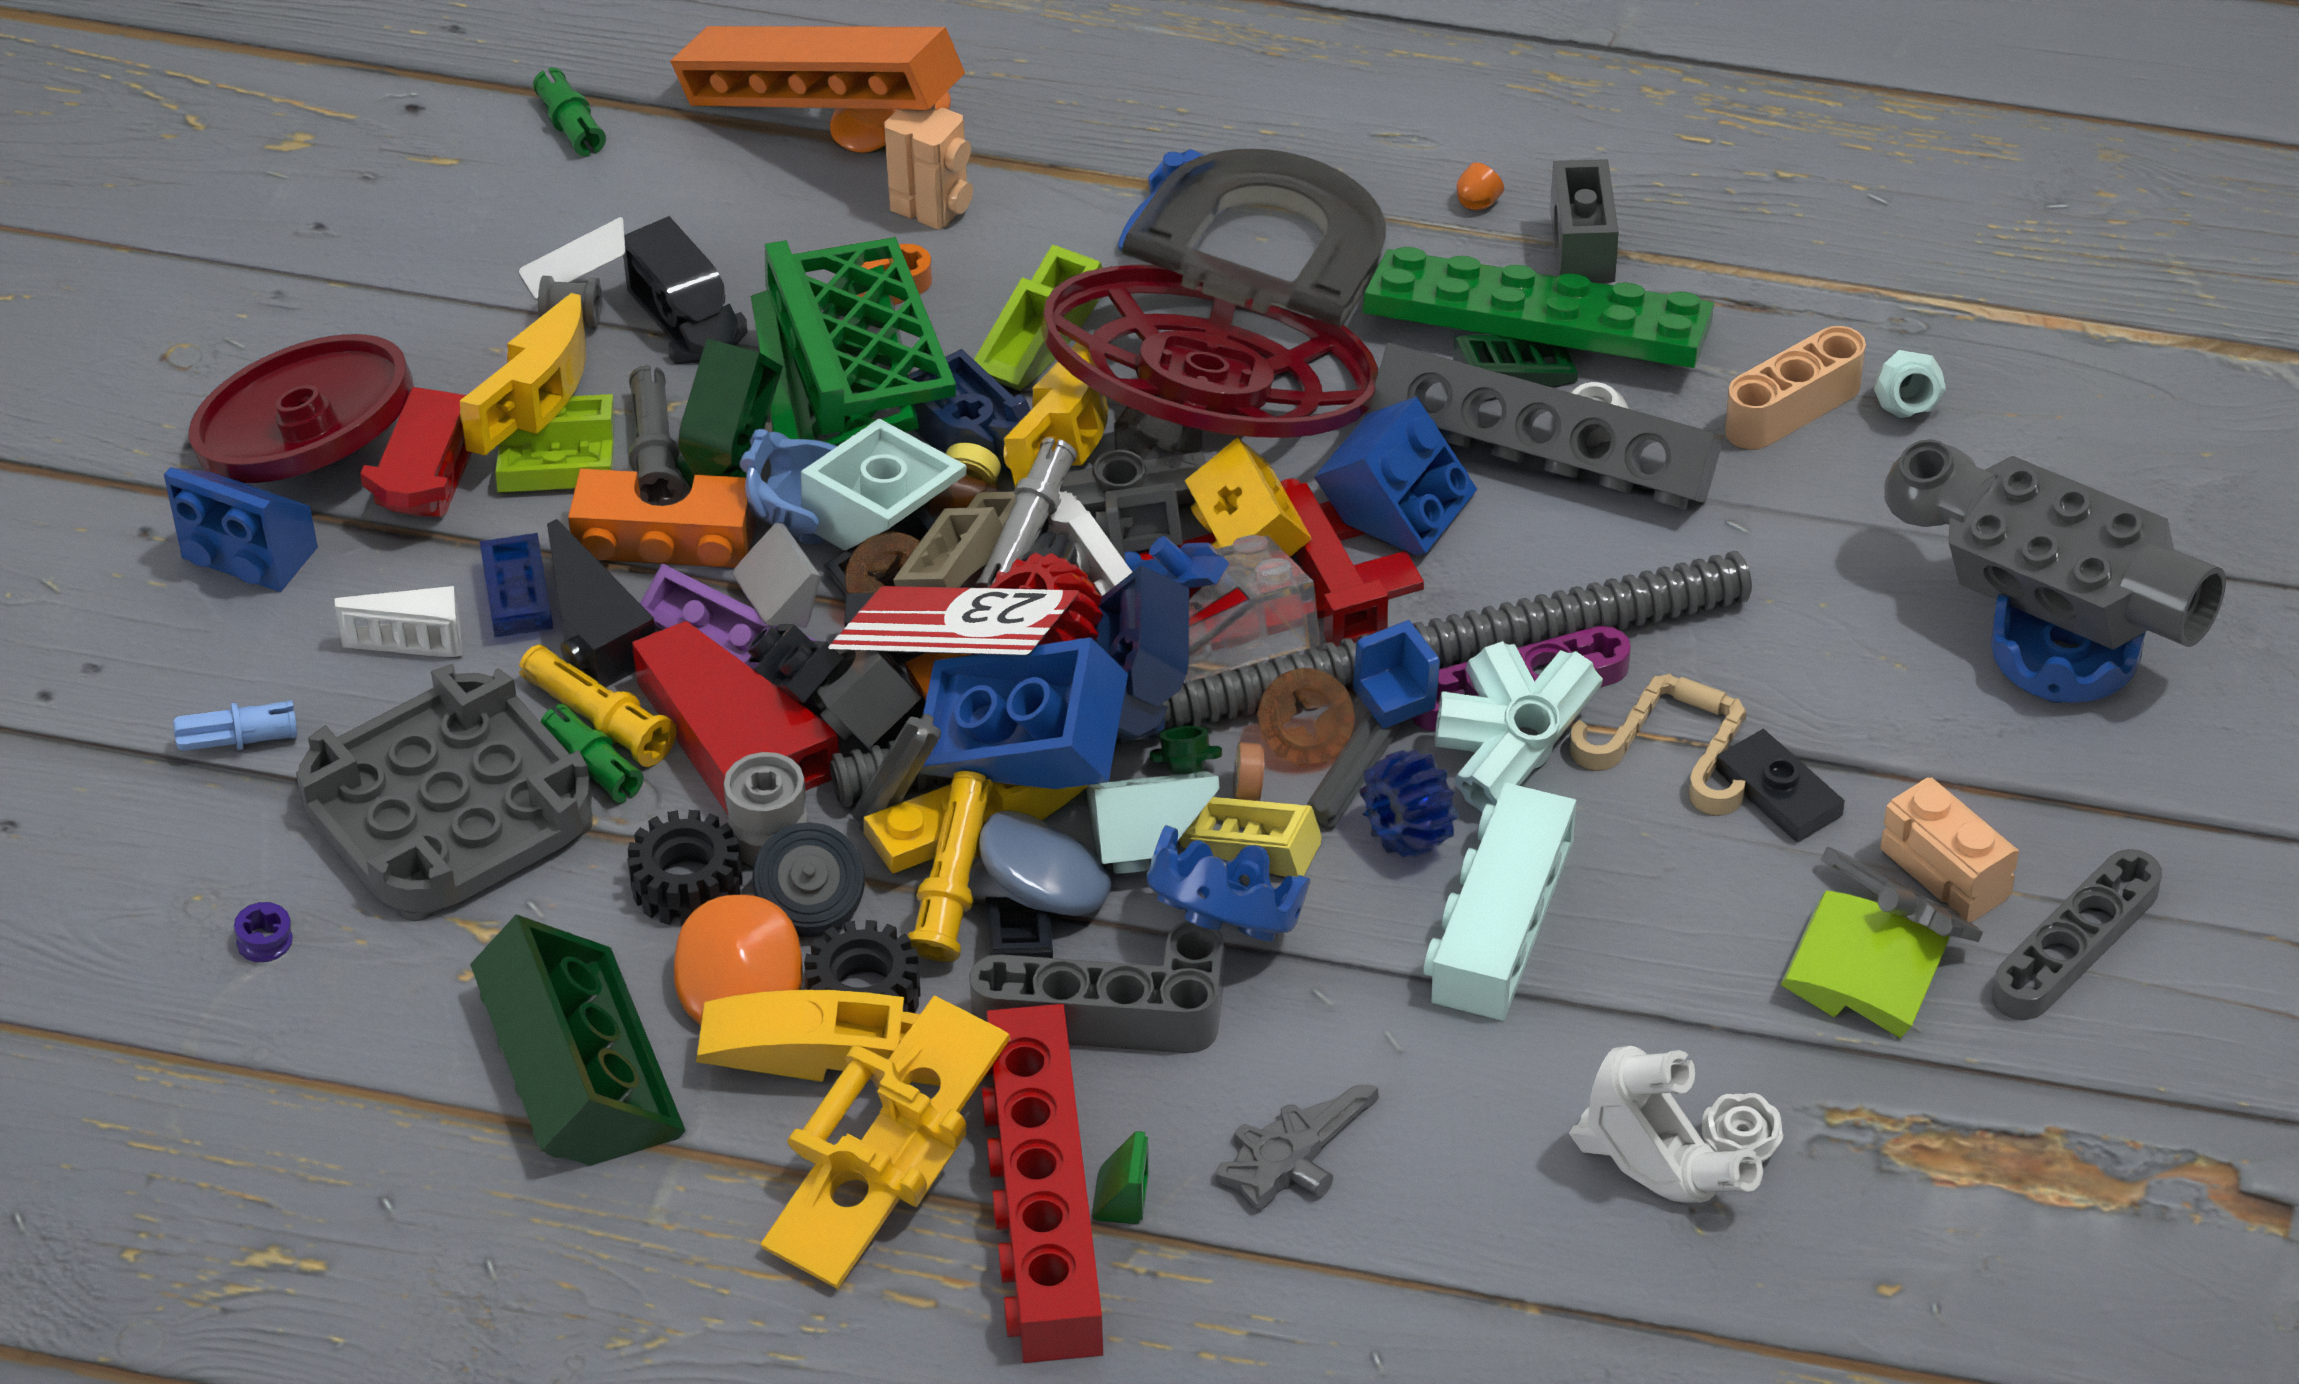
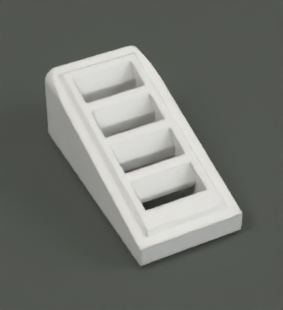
M454 586L334 598L342 647L437 657L462 656L461 627ZM355 618L367 619L368 626L356 627ZM380 621H388V622H391V623H390V624H380Z

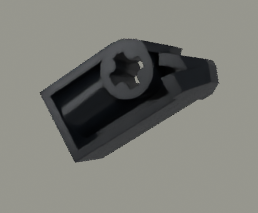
M670 216L624 235L625 253L623 259L627 291L672 341L668 343L669 357L675 364L699 363L707 338L736 346L748 333L747 319L742 312L735 314L730 303L723 306L725 304V287L716 268Z

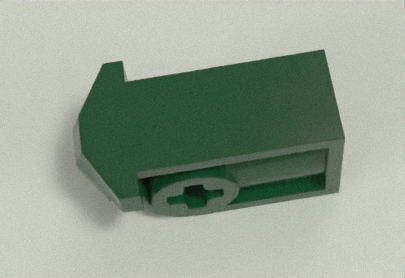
M706 339L679 430L678 449L682 456L678 455L676 467L691 489L695 475L746 478V472L740 467V460L743 454L750 450V440L755 430L765 428L782 372V365L760 352Z

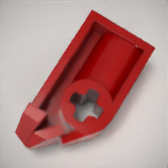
M412 387L378 467L363 465L360 472L362 486L374 495L375 504L392 512L416 516L442 517L447 513L472 452L466 451L463 425L460 420V400L466 395Z

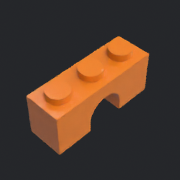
M598 469L579 470L568 515L570 533L597 560L736 568L738 563L750 551L757 518L750 511L745 491L746 478L695 475L692 489L687 497L675 504L656 506L641 500L638 472Z

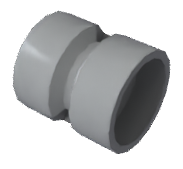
M771 752L747 755L736 761L726 772L723 785L725 803L729 813L727 821L733 829V836L738 838L741 862L754 867V862L760 849L771 836L790 825L808 823V814L804 805L806 800L804 776L801 767L791 758Z

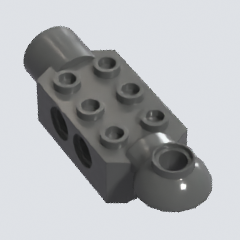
M1932 439L1920 440L1908 446L1903 451L1901 457L1893 463L1886 477L1884 498L1893 515L1907 524L1921 527L1949 525V547L1960 585L1997 600L1998 594L2009 596L2011 607L2114 650L2146 631L2160 635L2183 646L2191 647L2207 634L2218 615L2226 588V576L2223 569L2174 549L2168 519L2015 456H2011L1984 470L1976 467L1974 461L1956 447L1945 445L1940 441Z

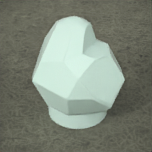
M1898 350L1882 365L1877 372L1874 391L1881 407L1898 418L1910 417L1915 413L1923 411L1930 412L1940 402L1946 390L1942 370L1932 355Z

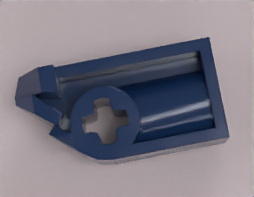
M960 349L945 357L956 382V397L914 404L919 428L914 430L931 447L944 454L950 446L957 443L980 445L991 451L998 458L1002 471L1011 472V469L1006 466L1004 460V438L1031 411L1028 402L1021 394L1013 397L963 349ZM921 369L908 374L909 379L916 382L937 379L934 374Z
M1140 566L1102 596L1098 608L1103 613V617L1094 627L1099 634L1095 642L1128 673L1117 738L1124 741L1152 739L1164 730V716L1168 707L1163 705V703L1181 690L1189 665V588Z

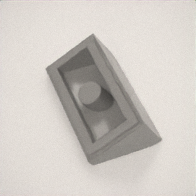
M775 523L734 569L733 577L765 624L772 626L794 624L798 628H807L821 576L783 523Z

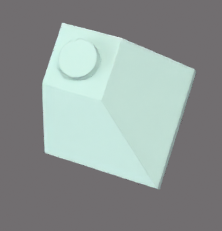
M877 419L801 471V508L813 512L818 517L819 526L814 534L846 551L888 530L966 475L967 465L891 424Z
M1203 771L1191 774L1092 784L1086 787L1096 853L1102 864L1113 863V871L1116 874L1149 870L1150 859L1153 857L1164 826L1168 825L1178 829L1179 840L1219 790L1218 776Z

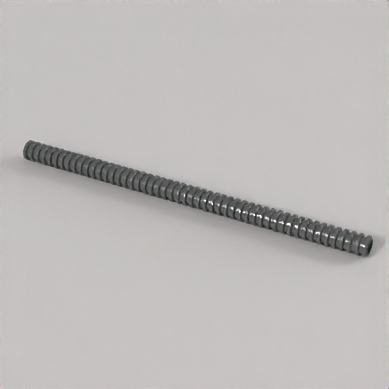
M1730 551L1725 555V559L1721 555H1712L1707 563L1703 559L1693 560L1690 567L1683 562L1677 563L1673 567V571L1669 567L1663 566L1657 569L1655 575L1649 570L1641 571L1637 579L1634 575L1628 574L1622 577L1621 582L1614 578L1606 579L1602 587L1599 583L1593 582L1587 585L1586 590H1583L1580 586L1571 587L1569 594L1562 590H1557L1552 593L1551 598H1548L1545 594H1539L1535 596L1534 602H1531L1528 598H1522L1517 601L1516 606H1513L1510 602H1504L1500 604L1499 610H1495L1493 606L1483 607L1481 614H1478L1475 610H1468L1464 613L1463 618H1460L1457 614H1451L1447 616L1446 622H1442L1440 618L1430 619L1428 626H1424L1422 622H1415L1413 625L1439 657L1440 670L1452 666V663L1458 665L1468 662L1469 659L1478 655L1483 648L1502 641L1508 645L1515 644L1516 648L1593 627L1607 626L1622 631L1627 628L1628 623H1631L1634 627H1640L1644 625L1646 619L1651 623H1657L1662 620L1663 615L1668 619L1678 618L1680 611H1683L1685 615L1695 614L1698 607L1702 611H1710L1715 607V603L1720 607L1730 606L1733 599L1737 603H1745L1750 598L1752 580L1745 559L1738 551ZM1368 634L1359 635L1357 641L1368 636ZM1344 638L1341 640L1340 646H1335L1333 642L1324 643L1322 650H1317L1315 646H1309L1305 648L1304 654L1301 655L1297 650L1288 651L1286 658L1283 659L1279 654L1270 655L1268 662L1265 663L1260 658L1252 659L1248 667L1244 663L1238 662L1234 663L1230 671L1226 667L1220 666L1216 667L1215 674L1212 675L1208 671L1203 670L1197 673V678L1192 679L1187 674L1181 690L1163 703V705L1168 707L1164 716L1165 726L1163 731H1165V728L1180 727L1187 723L1189 726H1200L1201 720L1204 719L1208 723L1214 724L1219 721V716L1222 715L1228 720L1235 719L1239 711H1242L1246 716L1253 715L1257 707L1267 712L1272 710L1275 703L1284 708L1290 706L1292 699H1296L1298 703L1302 704L1308 702L1310 695H1314L1316 699H1324L1327 696V691H1332L1334 695H1341L1344 693L1345 687H1349L1353 691L1357 642H1353L1351 638ZM1119 738L1116 739L1117 743L1120 745L1126 744L1128 742L1121 740ZM895 740L888 741L887 748L880 749L877 744L872 745L867 753H862L858 748L852 749L850 756L845 758L841 753L832 754V760L830 761L832 783L836 797L844 807L852 806L853 799L861 798ZM918 774L911 786L915 785L918 790H924L927 788V782L932 781L936 786L945 785L946 778L949 777Z

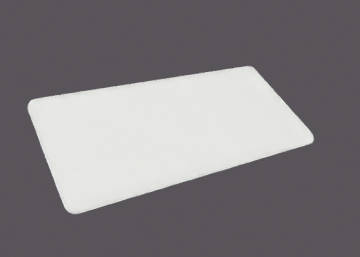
M619 217L521 267L519 274L534 298H538L539 284L543 275L552 276L556 282H571L624 255L623 218Z

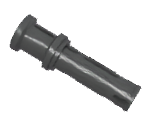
M645 365L633 370L629 377L635 441L629 448L628 459L631 468L638 472L641 500L651 505L666 506L677 503L683 495V482L681 476L676 472V463L680 451L678 444L669 434L665 392L666 378L664 372L656 367L654 370L655 382H652L651 366Z

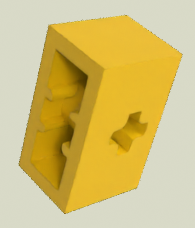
M1239 437L1234 439L1184 480L1196 501L1191 505L1193 514L1206 530L1214 534L1217 541L1212 546L1218 555L1223 556L1229 562L1227 568L1233 572L1240 568L1259 583L1312 540L1270 463Z

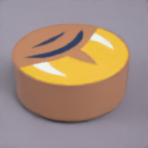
M1238 742L1234 763L1233 799L1260 801L1264 777V748L1261 747V744Z

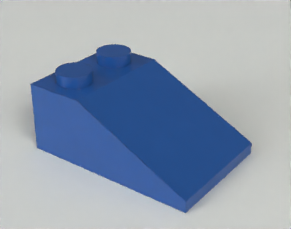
M1092 638L1036 645L1028 655L975 654L935 660L923 714H929L935 718L933 725L941 730V738L919 774L953 778L955 772L971 771L986 776L985 779H990L996 783L1049 789L1109 782L1128 673Z

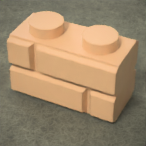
M935 104L929 110L897 109L884 123L890 211L910 219L917 217L918 222L937 230L945 228L957 214L965 212L973 196V186L967 182L966 164L971 154V144L965 140L963 115L943 107L936 109Z
M1932 777L1925 778L1893 798L1886 806L1884 819L1886 828L1882 833L1880 849L1941 902H1946L1948 907L1960 913L1959 917L1972 923L2006 901L2012 894L2015 878L2013 872L2017 867L2019 850Z

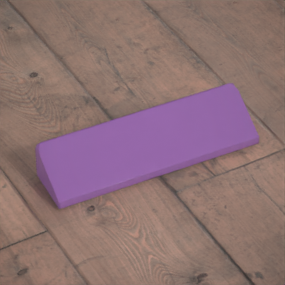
M663 563L640 602L654 617L656 627L664 630L687 621L744 663L751 657L746 652L748 645L768 626L763 622L755 609ZM807 636L810 640H812V641H817V640H815V639H813V638ZM810 697L805 701L806 703L818 708L816 704L810 699Z

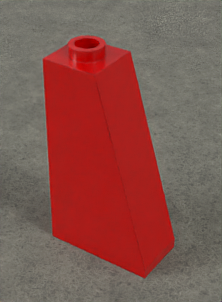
M684 621L632 642L637 684L659 715L670 718L676 724V741L727 815L729 813L725 803L723 785L725 775L736 761L747 755L771 752L791 758L801 767L805 781V791L832 780L830 761L832 760V754L839 753L838 735L831 726L692 624Z

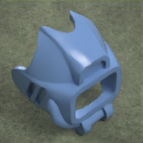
M755 430L750 440L751 448L743 454L740 460V467L746 472L745 491L751 513L771 525L783 523L793 538L802 543L823 544L822 538L814 534L819 526L818 517L813 512L801 508V471L837 446L817 440L789 439L775 431ZM769 457L771 474L767 483H765L760 476L763 465Z

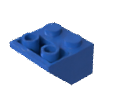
M1417 396L1367 414L1314 476L1345 524L1416 556L1427 553L1477 491V487L1469 477L1466 469L1461 465L1439 431L1436 423L1429 416Z
M170 467L164 474L181 556L195 565L209 567L238 577L246 583L258 584L282 592L318 548L309 505L212 472Z

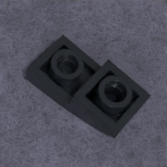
M779 624L776 628L768 625L751 641L746 649V652L751 657L745 664L797 702L804 703L844 657L836 650L828 649L830 644L827 641L810 640L794 624Z

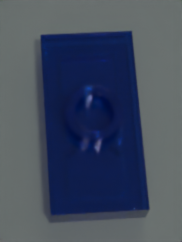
M538 533L479 541L494 637L553 629Z

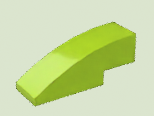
M1052 244L1031 280L1024 277L1020 279L974 360L998 383L1021 391L1055 360L1045 345L1041 332L1046 299L1055 287L1068 278L1086 271L1103 268L1101 262ZM1099 299L1077 306L1063 318L1081 328ZM1060 333L1068 345L1072 339Z

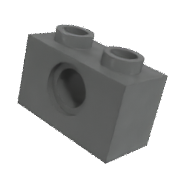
M1608 159L1553 161L1550 215L1558 275L1571 273L1585 276L1590 282H1615L1619 230Z
M836 650L844 658L811 694L810 699L822 711L821 716L839 736L847 740L854 734L870 748L922 697L897 662L886 651Z

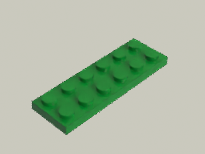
M1400 247L1395 250H1386L1364 292L1362 313L1695 368L1712 323L1714 302L1701 300L1697 295L1689 292L1678 291L1662 294L1645 291L1642 286L1634 283L1623 282L1607 285L1590 282L1587 277L1579 274L1569 273L1552 276L1535 273L1532 268L1524 265H1508L1503 268L1481 264L1479 260L1469 256H1454L1448 259L1426 255L1423 250L1418 248Z

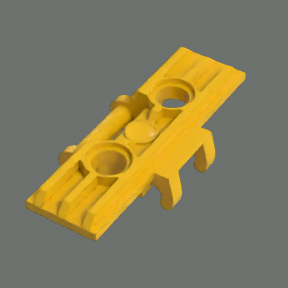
M934 995L889 1059L860 1046H853L845 1056L848 1065L802 1130L794 1129L787 1139L791 1149L815 1165L761 1242L762 1249L839 1289L898 1201L901 1199L917 1207L966 1136V1121L960 1114V1111L1010 1040L1009 1033ZM929 1076L939 1080L941 1085L938 1093L930 1099L928 1096L920 1093L919 1089L911 1086L910 1083L917 1078ZM869 1079L872 1080L875 1087L878 1088L877 1093L883 1107L862 1140L847 1133L835 1145L826 1142ZM859 1180L868 1185L866 1197L855 1206L842 1207L833 1201L837 1188L847 1181Z

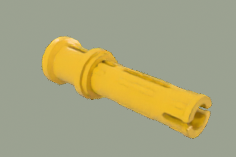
M544 645L532 646L522 656L519 667L522 670L519 671V675L523 679L540 687L559 702L590 720L594 724V729L604 732L612 739L613 744L618 742L630 750L632 758L641 766L651 767L658 764L671 750L677 733L676 724L664 715L654 716L643 709L637 697L630 692H613L608 690L578 668L559 658Z
M958 771L953 775L950 798L942 823L933 868L931 869L930 877L926 878L918 886L916 896L921 904L915 929L913 932H909L907 936L911 939L912 948H916L918 956L928 960L951 962L956 961L960 957L962 948L957 942L963 913L969 911L973 903L971 889L968 888L969 875L975 858L986 804L988 803L993 786L992 780L985 779L986 776L976 772Z

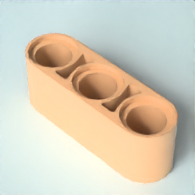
M1831 326L1822 329L1737 376L1731 381L1728 389L1725 420L1726 438L1739 448L1748 450L1761 449L1854 398L1861 388L1866 349L1864 337L1852 328Z

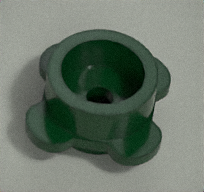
M1180 726L1163 731L1160 734L1161 748L1151 750L1149 753L1151 761L1168 763L1170 772L1191 774L1205 768V760L1221 757L1222 748L1220 746H1210L1209 733L1206 728L1200 726Z

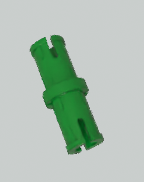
M548 68L549 74L555 81L554 83L550 82L543 70L539 72L533 81V89L548 108L549 120L554 128L565 133L572 143L575 152L580 156H591L589 149L583 141H588L595 154L598 153L605 145L606 135L590 115L591 109L587 99L581 93L573 90L560 69Z
M565 704L556 705V711L564 719L560 718L553 709H549L540 722L569 754L577 750L580 751L587 764L589 777L598 783L617 803L626 802V796L619 790V787L630 798H633L643 784V773L615 751L611 746L613 744L612 739L601 730H592Z

